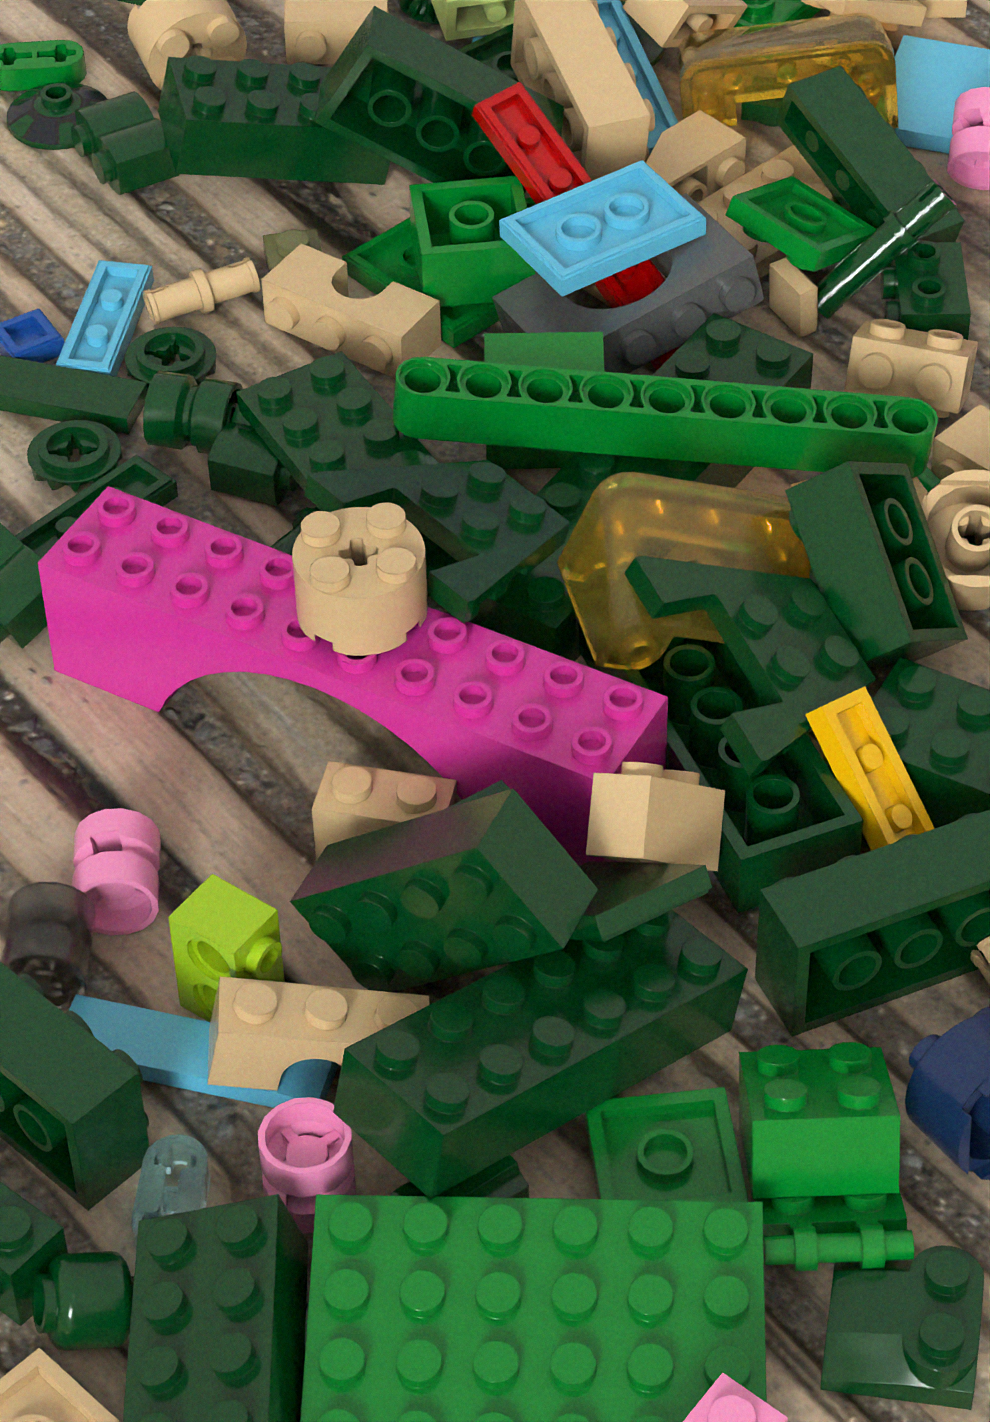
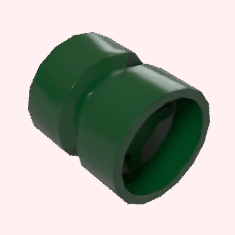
M159 370L154 374L149 384L143 411V432L147 444L182 450L191 442L192 446H196L198 453L209 454L220 431L232 420L238 405L236 392L243 389L242 385L237 382L206 378L198 386L194 376Z

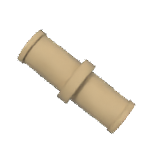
M246 257L242 261L208 272H203L201 268L189 272V278L152 290H144L143 298L151 321L154 325H158L162 321L199 309L202 314L214 311L215 304L252 292H259L260 282L252 260Z

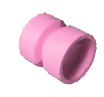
M990 87L970 89L960 94L955 101L952 124L953 137L950 141L947 172L952 180L962 186L976 190H990Z
M117 808L104 809L92 813L79 823L74 836L73 863L75 871L72 876L71 907L73 916L82 926L93 932L112 936L138 932L154 922L159 911L160 883L158 871L160 869L161 839L159 828L152 819L137 811Z
M314 1097L294 1098L277 1105L264 1117L258 1130L264 1197L279 1194L303 1234L314 1232L316 1194L356 1195L351 1128L333 1113L334 1104Z

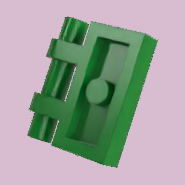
M900 1190L899 1193L753 1199V1202H763L764 1266L793 1264L794 1272L817 1271L818 1263L859 1262L861 1269L885 1268V1261L914 1259L912 1230H907V1216Z

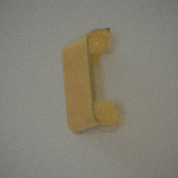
M852 13L701 31L687 36L677 48L676 59L683 119L701 110L723 124L726 122L727 126L737 125L735 103L784 98L788 84L841 65L854 83L863 89L866 98L882 118L893 128H899L896 64L893 47L882 23L876 17L867 13Z
M622 472L612 475L601 482L593 492L557 561L595 665L623 670L646 668L661 657L673 636L725 643L704 610L652 619L624 574L635 557L648 556L809 578L811 565L803 542L796 536L789 520L791 507L788 498L637 472Z

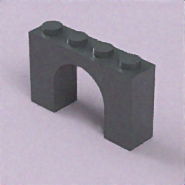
M685 193L682 196L706 217V234L650 258L666 279L655 291L643 299L616 308H587L575 304L566 296L562 297L538 273L498 293L492 298L504 333L603 332L604 371L629 374L684 344L713 313L730 319L763 301L764 296L754 256Z

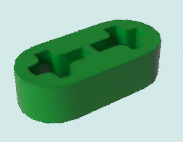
M47 40L0 44V90L25 91L54 83L68 82L79 84L85 79L87 72L84 51L77 42L71 40Z

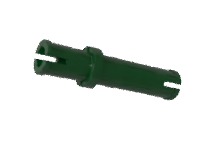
M935 179L929 181L914 198L903 205L897 212L890 210L883 217L885 222L870 237L859 244L833 267L827 275L815 283L818 287V311L825 318L830 319L843 304L862 290L907 249L911 251L916 249L921 244L919 239L935 223L957 207L949 193Z

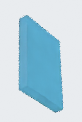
M903 35L874 108L894 128L898 138L906 147L949 154L950 141L953 137L952 124L956 99L960 94L970 89L990 87V49Z
M643 160L499 220L500 237L562 297L706 234V217Z

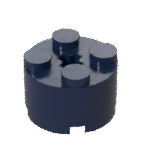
M990 1006L978 1011L973 1017L955 1025L942 1036L937 1034L929 1035L914 1047L909 1057V1065L914 1071L909 1080L905 1095L906 1113L912 1123L967 1174L968 1171L974 1172L981 1180H990Z

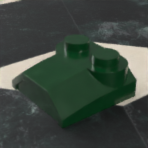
M946 1245L930 1247L919 1253L913 1260L885 1261V1268L861 1269L859 1262L835 1263L820 1390L971 1410L979 1351L984 1268L965 1250Z

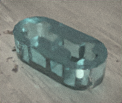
M182 1134L168 1135L156 1140L147 1149L143 1158L132 1212V1231L135 1249L137 1248L138 1223L140 1220L165 1216V1213L176 1214L206 1208L210 1187L208 1157L202 1143L195 1138ZM174 1165H187L180 1172L178 1187H169L167 1174L172 1173Z

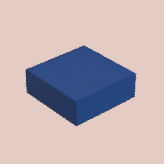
M40 308L0 322L1 356L39 363L59 357L64 346V338Z

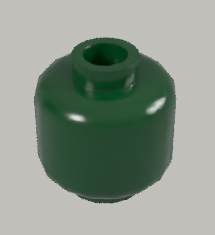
M114 1251L65 1253L51 1259L46 1272L36 1274L33 1283L32 1309L37 1332L39 1334L47 1333L52 1344L58 1350L63 1351L114 1348L123 1345L130 1334L134 1276H131L129 1266L122 1255Z

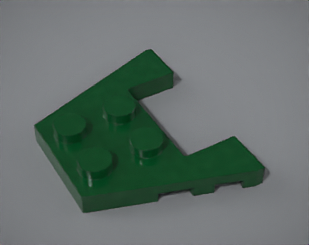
M489 460L315 472L308 474L304 495L321 510L327 512L352 507H372L378 503H393L403 508L406 513V520L411 522L420 532L458 561L457 563L429 572L427 595L462 623L469 622L478 615L480 604L484 600L489 598L495 601L507 591L509 580L516 574L522 573L527 575L566 543L570 525L567 519L548 506L541 497L532 494L507 475L500 466L493 464Z
M648 556L635 557L624 573L652 619L704 610L764 704L762 707L731 713L720 728L749 777L758 775L766 769L773 759L781 753H787L805 735L812 731L805 714L864 686L868 690L876 680L811 578Z

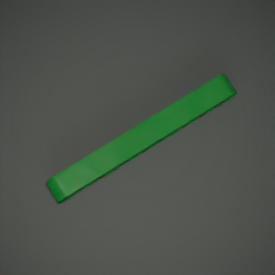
M413 357L405 360L398 366L395 373L392 415L394 426L399 432L417 439L826 472L848 461L907 464L911 478L921 475L927 468L938 423L937 413L930 404L911 397L434 357Z

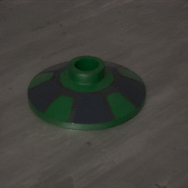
M66 82L38 86L21 94L12 102L7 111V125L10 133L18 141L28 146L45 150L74 148L71 127L77 125L75 110L108 99L100 91L78 83Z

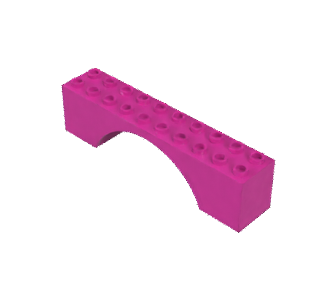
M109 486L38 562L55 671L156 712H160L184 684L205 675L222 672L267 674L315 688L349 704L382 724L412 747L443 778L457 780V795L461 800L500 780L510 789L514 788L578 866L589 861L624 862L586 855L593 774H621L622 762L662 765L663 770H666L667 696L471 622L462 623L456 617L428 607L426 619L421 627L418 622L407 632V641L393 650L366 656L345 655L333 651L332 642L322 639L315 635V641L305 635L299 625L292 555Z

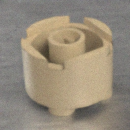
M146 0L139 9L135 4L129 14L127 24L129 38L153 83L160 90H162L168 57L188 58L199 55L211 60L241 61L244 59L247 48L246 35L227 0Z
M978 469L958 471L942 479L938 485L924 496L920 503L957 609L966 611L990 608V471ZM967 535L974 536L976 546L969 544L968 539L963 537Z
M378 503L372 507H352L332 512L316 511L304 517L301 522V532L293 546L292 561L297 619L305 635L315 641V635L322 639L332 642L333 651L353 656L384 653L406 642L407 632L418 622L421 627L425 621L428 602L425 544L417 528L406 520L404 509L393 503Z

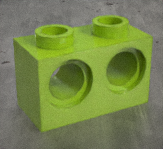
M211 874L168 917L180 1006L204 1020L211 1022L220 976L285 982L278 910L220 877Z

